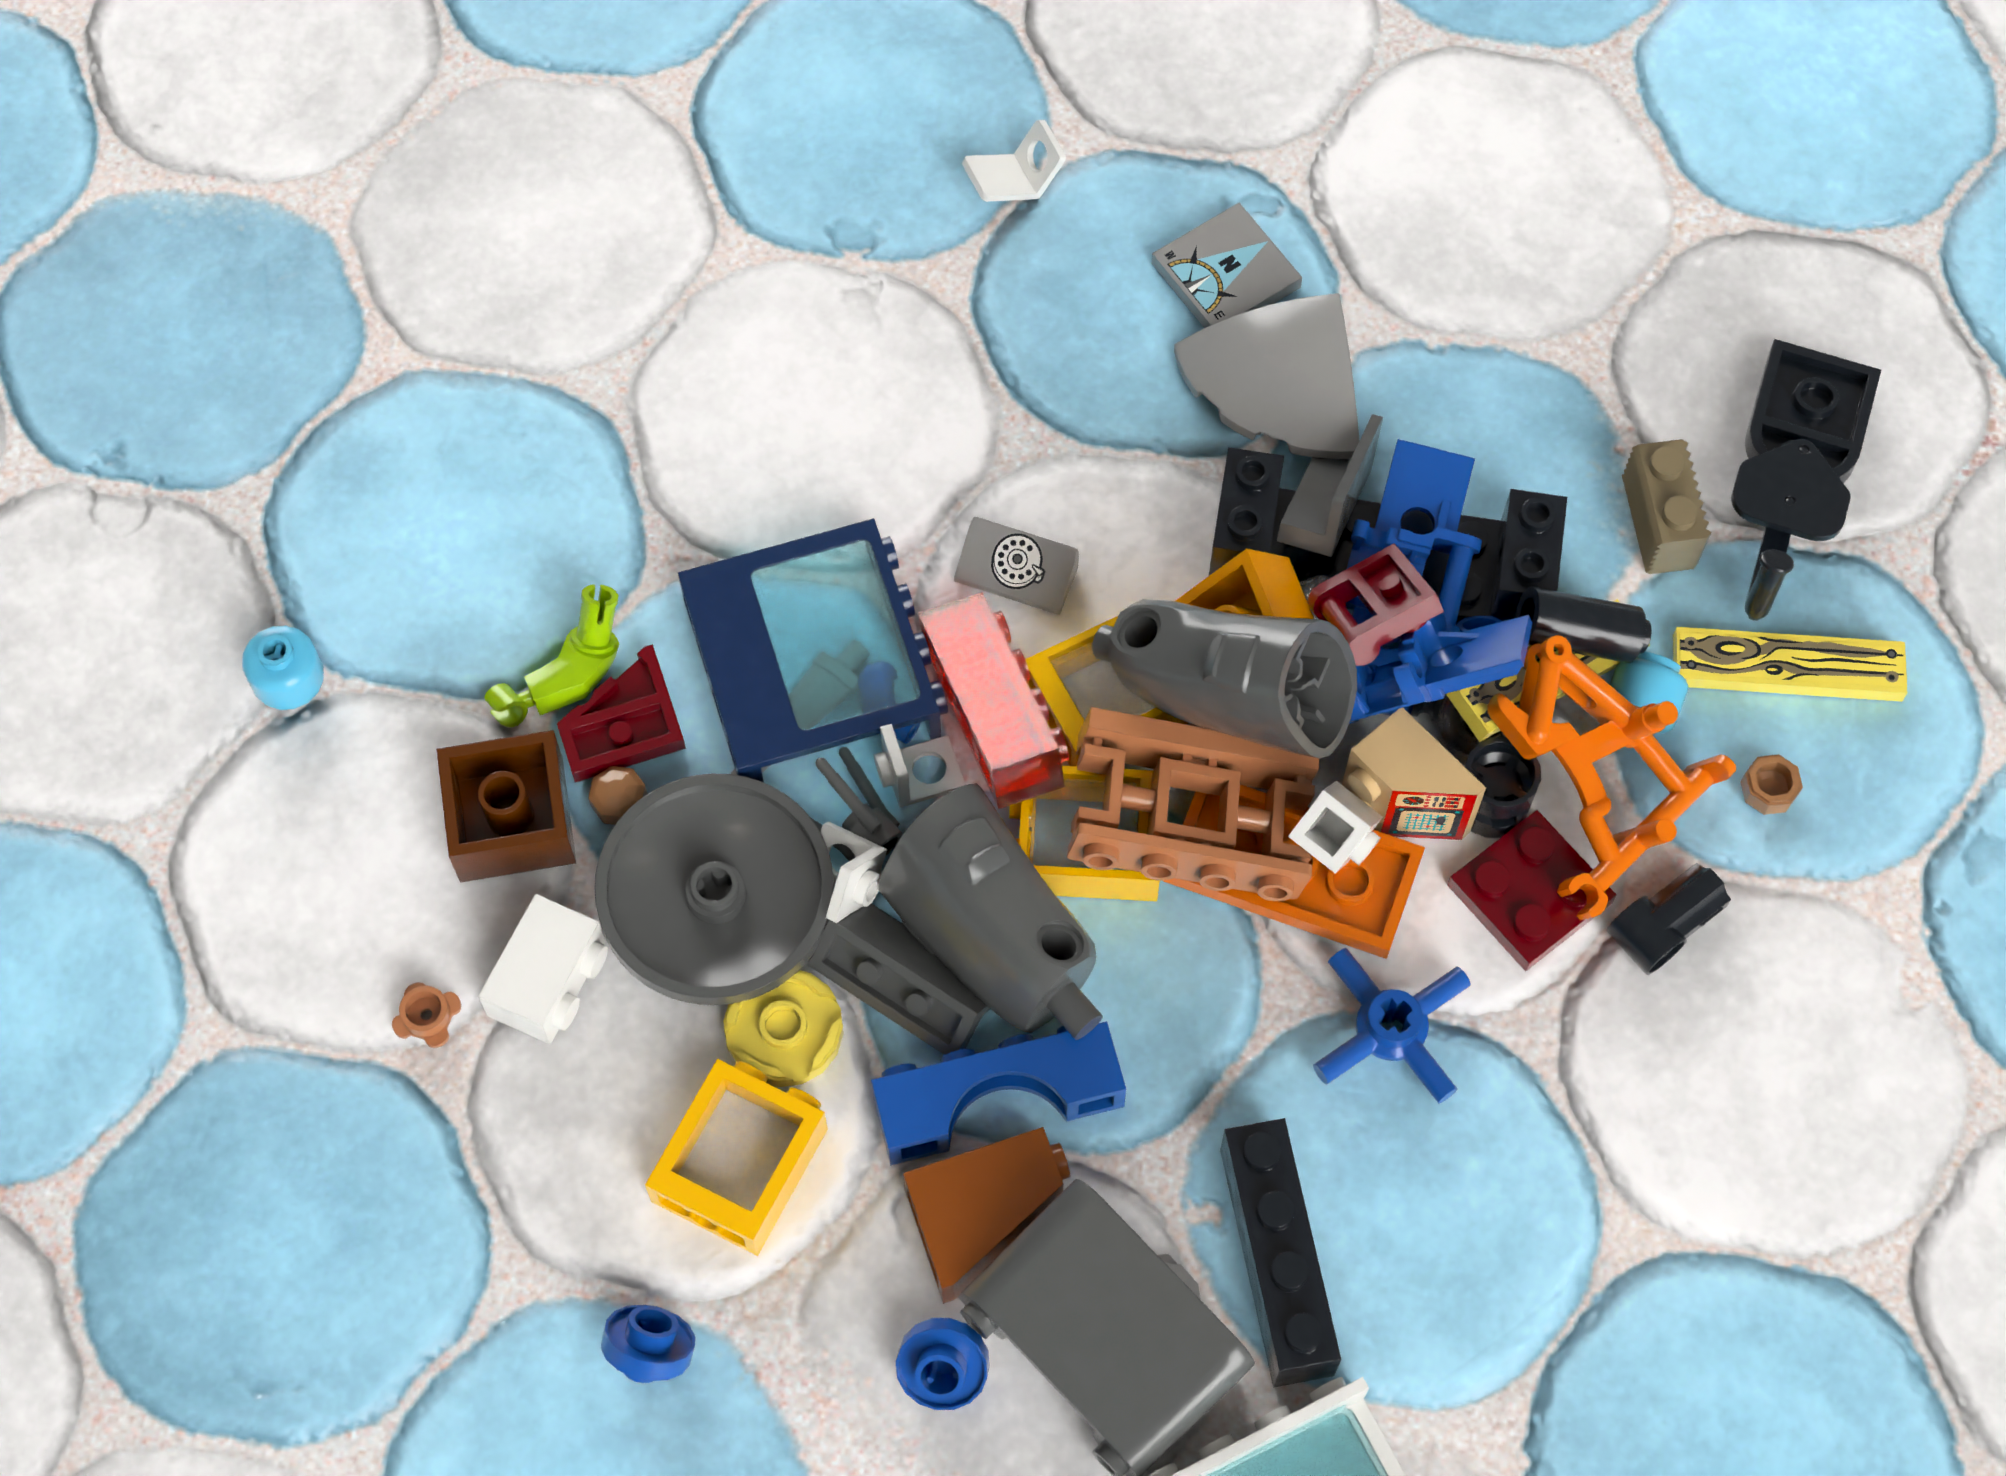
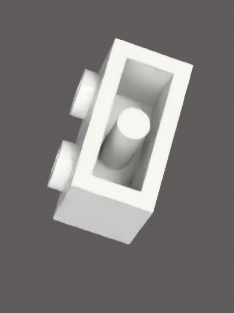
M535 894L478 995L486 1015L547 1044H551L558 1030L565 1031L573 1022L580 1004V998L577 995L587 977L594 979L606 960L608 947L605 945L606 940L599 921Z

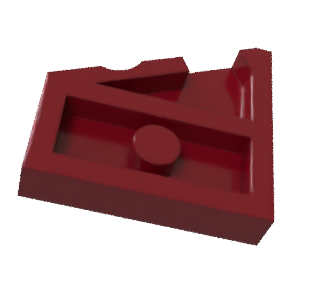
M653 644L643 647L637 653L638 660L617 679L614 680L610 676L594 690L588 702L583 705H577L557 723L575 783L595 777L610 766L628 767L686 749Z

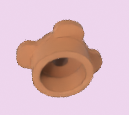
M420 982L413 983L404 992V997L399 1006L400 1015L396 1016L392 1021L393 1031L399 1038L406 1039L413 1036L425 1040L431 1048L441 1047L449 1040L447 1029L452 1017L460 1012L461 1001L454 992L443 994L435 987L426 986ZM426 1010L432 1012V1016L428 1020L421 1018L422 1013Z

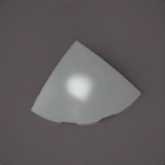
M1339 293L1303 297L1260 307L1206 327L1174 344L1178 368L1184 382L1194 397L1197 398L1203 394L1219 409L1220 421L1235 432L1251 440H1254L1256 435L1262 433L1287 442L1289 452L1296 455L1326 459L1352 458L1359 443V430L1349 345Z

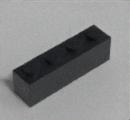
M1282 1118L1225 1129L1220 1152L1273 1388L1332 1377L1335 1375L1342 1359L1286 1120Z

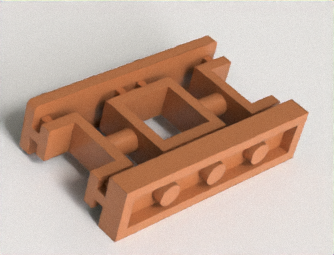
M1095 707L1090 708L1078 734L1076 755L1080 756L1077 762V770L1105 775L1102 810L1079 806L1071 823L1072 839L1068 845V859L1081 861L1086 866L1096 870L1120 868L1141 872L1145 877L1153 880L1164 881L1176 878L1198 882L1204 888L1214 891L1237 889L1258 893L1261 898L1270 901H1285L1297 899L1312 877V865L1309 864L1311 854L1301 846L1283 843L1285 808L1305 811L1315 795V785H1312V780L1319 770L1320 758L1264 746L1203 727ZM1125 764L1154 769L1152 772L1151 789L1123 784ZM1240 785L1268 790L1265 797V810L1239 805ZM1170 787L1220 796L1217 831L1167 822ZM1121 808L1149 813L1147 834L1117 829L1120 822ZM1237 829L1263 833L1262 855L1233 850L1236 846Z

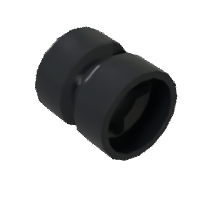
M1493 737L1480 742L1470 752L1464 766L1486 787L1471 832L1485 838H1501L1527 817L1541 782V765L1537 757L1530 760L1524 759L1507 737Z

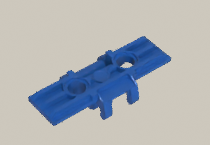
M1398 439L1374 528L1370 527V522L1357 519L1354 522L1350 537L1353 546L1347 569L1394 543L1421 576L1431 550L1449 554L1438 599L1444 610L1447 632H1460V628L1455 625L1473 554L1480 553L1482 545L1481 539L1457 532L1475 458ZM1414 510L1424 512L1431 519L1433 530L1431 533L1420 535L1401 529L1402 516ZM1358 596L1346 602V607L1353 610L1352 616L1358 624L1373 617ZM1380 646L1378 656L1370 665L1376 664L1381 666L1399 661L1398 648L1385 649ZM1413 705L1403 707L1411 715ZM1398 709L1380 714L1391 716Z
M1443 612L1428 620L1420 629L1411 633H1404L1384 644L1387 645L1400 641L1398 648L1400 660L1381 666L1376 664L1356 666L1357 693L1349 724L1358 722L1359 719L1421 702H1433L1444 699L1446 693L1517 675L1525 663L1532 628L1529 615L1464 632H1447V624Z

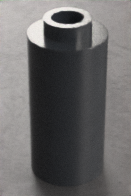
M1530 586L1523 592L1516 609L1515 618L1529 615L1532 628L1528 643L1531 646L1542 644L1545 639L1559 635L1569 641L1572 653L1631 663L1638 657L1639 653L1642 654L1646 651L1651 640V623L1646 619L1645 612L1640 606Z

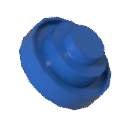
M630 1305L614 1311L607 1318L602 1335L601 1350L605 1359L618 1371L624 1373L626 1377L635 1382L650 1383L653 1381L670 1380L682 1375L690 1366L696 1337L688 1323L680 1316L666 1309L651 1305Z
M931 1318L916 1324L904 1335L896 1358L897 1379L904 1392L918 1404L934 1410H955L970 1404L982 1392L990 1367L989 1350L981 1335L968 1324L952 1318Z

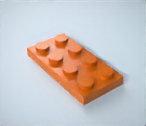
M1240 785L1239 805L1265 810L1266 793ZM1195 792L1183 825L1217 831L1220 796ZM1309 807L1305 811L1285 808L1283 843L1299 846L1288 836L1308 811ZM1237 829L1236 846L1233 850L1262 855L1263 833ZM1373 830L1381 839L1360 865H1357L1350 859L1335 874L1311 855L1309 864L1312 865L1311 879L1297 899L1285 901H1270L1261 898L1258 893L1237 889L1225 891L1209 890L1198 882L1176 878L1164 880L1163 882L1387 959L1425 847Z

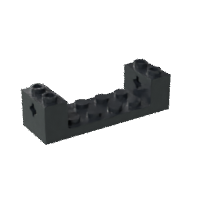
M1228 447L1209 575L1246 548L1289 557L1308 603V597L1313 588L1347 569L1353 546L1350 537L1355 520L1370 522V527L1374 528L1381 503L1357 500L1332 557L1277 542L1280 523L1296 492L1295 490L1280 488L1284 455ZM1510 489L1501 521L1461 515L1457 532L1481 539L1482 545L1480 553L1473 554L1456 625L1458 621L1472 616H1491L1501 621L1515 619L1519 600L1523 592L1530 586L1558 591L1568 497ZM1417 510L1409 511L1401 518V529L1420 535L1431 533L1433 530L1432 521L1424 512ZM1431 550L1426 560L1422 577L1439 598L1449 554Z

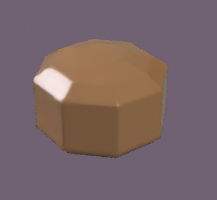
M1779 754L1757 757L1741 780L1745 802L1763 815L1785 813L1803 788L1798 767Z
M610 766L593 777L588 799L592 809L604 824L616 825L627 810L648 793L645 784L634 769Z

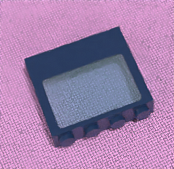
M874 518L677 572L685 607L738 776L748 777L764 783L762 767L881 734L880 727L892 724L893 730L924 721L930 740L942 737L940 715L948 713L946 697L939 680L929 681L925 666L932 664L925 635L923 631L913 634L908 618L915 616V609L909 588L906 583L897 586L892 570L899 569V563L893 541L890 536L880 537Z

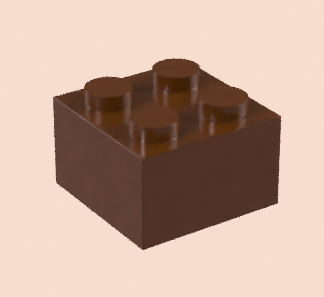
M554 730L436 749L448 855L460 883L577 864L563 757Z

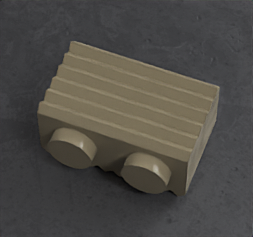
M1683 439L1638 444L1632 447L1633 452L1630 453L1626 469H1624V474H1622L1645 572L1648 574L1694 569L1712 533L1706 529L1709 524L1704 519L1707 512L1701 509L1704 502L1699 500L1702 492L1697 490L1699 482L1694 480L1696 472L1691 470L1694 463L1689 460L1691 453L1686 450L1689 443Z

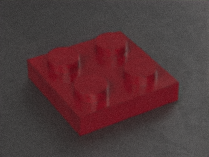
M1538 810L1534 811L1450 876L1447 884L1525 972L1594 918L1580 921L1576 916L1585 907L1587 902L1586 894L1582 889L1579 888L1575 893L1564 897L1557 893L1559 885L1565 879L1583 873L1589 874L1593 869ZM1610 887L1604 892L1608 896L1606 908L1613 903L1617 895Z

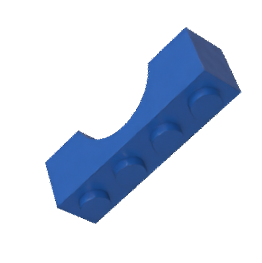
M1107 1021L1099 1023L1092 1031L1078 1040H1075L1066 1028L1061 1026L1057 1029V1034L1038 1039H1034L1029 1034L1017 1035L1003 1040L999 1043V1048L977 1054H975L973 1049H961L941 1057L940 1063L917 1068L915 1064L907 1063L896 1065L881 1073L882 1077L872 1079L871 1083L873 1099L890 1166L948 1152L954 1127L962 1113L977 1099L996 1091L1021 1090L1035 1094L1049 1102L1066 1122L1123 1108L1125 1106L1126 1086Z

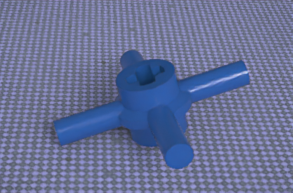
M1343 948L1334 954L1328 961L1329 965L1358 1000L1361 1007L1356 1018L1357 1035L1313 1064L1314 1071L1319 1079L1327 1085L1372 1054L1388 1061L1405 1060L1438 1104L1450 1098L1458 1089L1423 1044L1429 1030L1427 1015L1471 986L1466 973L1456 966L1412 996L1402 990L1380 991L1347 948ZM1383 1018H1386L1389 1024L1398 1020L1403 1025L1401 1032H1398L1395 1026L1386 1030L1381 1026Z

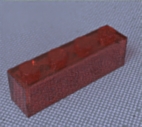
M983 592L919 612L920 627L929 647L932 668L942 685L945 696L997 808L1001 809L1065 787L1061 763L1069 760V752L1064 736L1059 727L1049 728L1046 722L1050 720L1049 711L1040 688L1037 687L1030 690L1027 684L1030 681V674L1026 660L1020 648L1011 651L1008 645L1011 643V635L1002 611L993 613Z

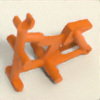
M1555 635L1545 639L1542 644H1535L1527 648L1524 663L1526 671L1519 707L1512 703L1505 695L1498 693L1490 699L1487 708L1490 718L1524 759L1530 760L1552 751L1569 774L1578 791L1583 805V809L1579 814V821L1598 858L1599 864L1589 874L1583 873L1565 879L1559 885L1557 893L1564 897L1575 893L1579 888L1584 891L1587 902L1585 907L1576 915L1581 921L1598 916L1605 910L1608 896L1604 892L1648 848L1672 841L1677 833L1674 822L1711 785L1729 779L1736 772V765L1729 757L1720 754L1688 765L1682 771L1653 735L1677 720L1678 710L1676 706L1669 701L1658 704L1652 703L1642 707L1633 705L1575 656L1566 638ZM1554 647L1557 648V650H1558V655L1555 654V652H1554ZM1535 655L1539 657L1540 663L1536 661ZM1558 689L1599 722V726L1579 735L1569 722L1552 723ZM1623 747L1634 748L1670 794L1638 826L1612 835L1603 817L1611 810L1612 802L1607 797L1601 779L1592 763Z

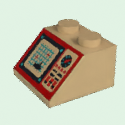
M1399 708L1350 750L1342 782L1346 789L1383 817L1374 830L1394 837L1464 839L1471 831L1486 787L1404 708Z

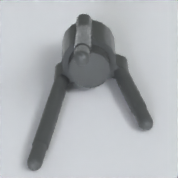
M841 747L839 749V756L866 799V804L860 801L826 759L818 758L816 760L817 768L853 811L843 822L842 828L886 848L887 856L895 848L903 835L898 829L900 823L886 809L847 747ZM812 819L821 832L822 824ZM833 845L848 861L855 858L852 850L846 845Z

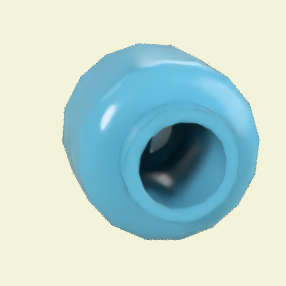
M286 625L271 626L258 632L248 642L243 652L242 670L255 696L269 707L288 710L303 706L318 694L324 681V666L312 640L297 628Z
M1646 651L1642 654L1639 653L1638 657L1631 663L1620 662L1616 666L1610 682L1614 689L1638 707L1652 703L1658 704L1664 701L1672 702L1678 710V717L1688 693L1687 681L1679 674L1681 666L1671 659ZM1677 720L1657 733H1667L1673 730Z

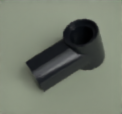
M1696 863L1649 899L1648 896H1643L1633 902L1612 921L1607 928V932L1646 975H1650L1679 952L1687 942L1686 938L1725 909L1731 898L1727 894L1724 882L1711 868H1705Z

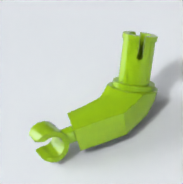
M595 584L586 586L582 590L578 626L572 629L566 636L558 658L524 676L529 688L528 690L517 694L508 684L501 683L492 686L486 692L484 698L492 708L490 713L501 725L510 728L518 726L527 716L528 708L535 705L539 715H543L585 699L599 684L611 667L619 648V641L612 632L615 608L619 597L613 588L600 585L598 601L594 600Z

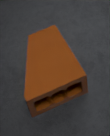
M1044 1127L903 1173L905 1193L943 1304L955 1300L1063 1192V1180L1071 1177L1067 1159L1059 1142L1052 1145L1049 1144Z

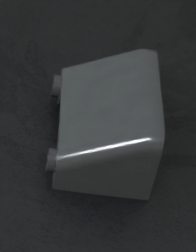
M1075 1179L958 1296L965 1305L960 1311L961 1315L981 1337L987 1339L992 1333L1001 1339L1007 1337L1095 1430L1093 1437L1098 1446L1092 1453L1099 1463L1113 1476H1123L1124 1474L1126 1476L1143 1475L1236 1385L1255 1364L1251 1354L1239 1339L1093 1188L1079 1179Z

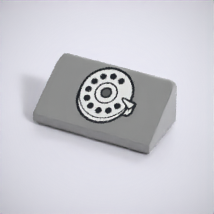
M973 517L955 572L954 582L1060 615L1078 569L1079 551L1062 543L979 517Z

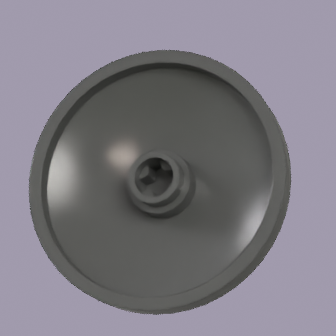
M702 774L681 778L667 783L641 798L627 810L610 832L602 848L595 874V903L604 936L620 963L631 975L652 990L672 999L699 1005H724L747 1001L779 987L795 975L812 957L819 945L829 920L826 918L834 891L829 851L823 836L810 816L794 800L778 789L755 779L732 774Z

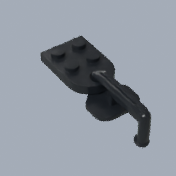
M1774 339L1767 357L1746 433L1745 449L1748 459L1743 461L1739 467L1731 494L1732 506L1739 516L1746 521L1765 527L1745 601V612L1749 619L1758 621L1768 615L1785 575L1792 571L1794 561L1786 554L1791 535L1812 541H1827L1840 533L1851 499L1850 492L1844 485V482L1847 481L1853 472L1861 453L1881 369Z

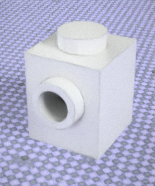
M1335 781L1322 791L1288 837L1336 874L1350 859L1357 865H1360L1381 839L1373 830L1383 817L1343 785Z

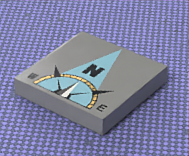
M1240 203L1235 204L1152 253L1151 264L1204 328L1232 316L1274 304L1300 289L1302 284V276Z

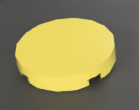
M801 970L779 987L747 1001L728 1004L723 1020L726 1046L735 1063L742 1061L754 1066L768 1077L766 1083L775 1087L801 1085L822 1074L838 1055L844 1034L841 1008L830 987L812 973Z

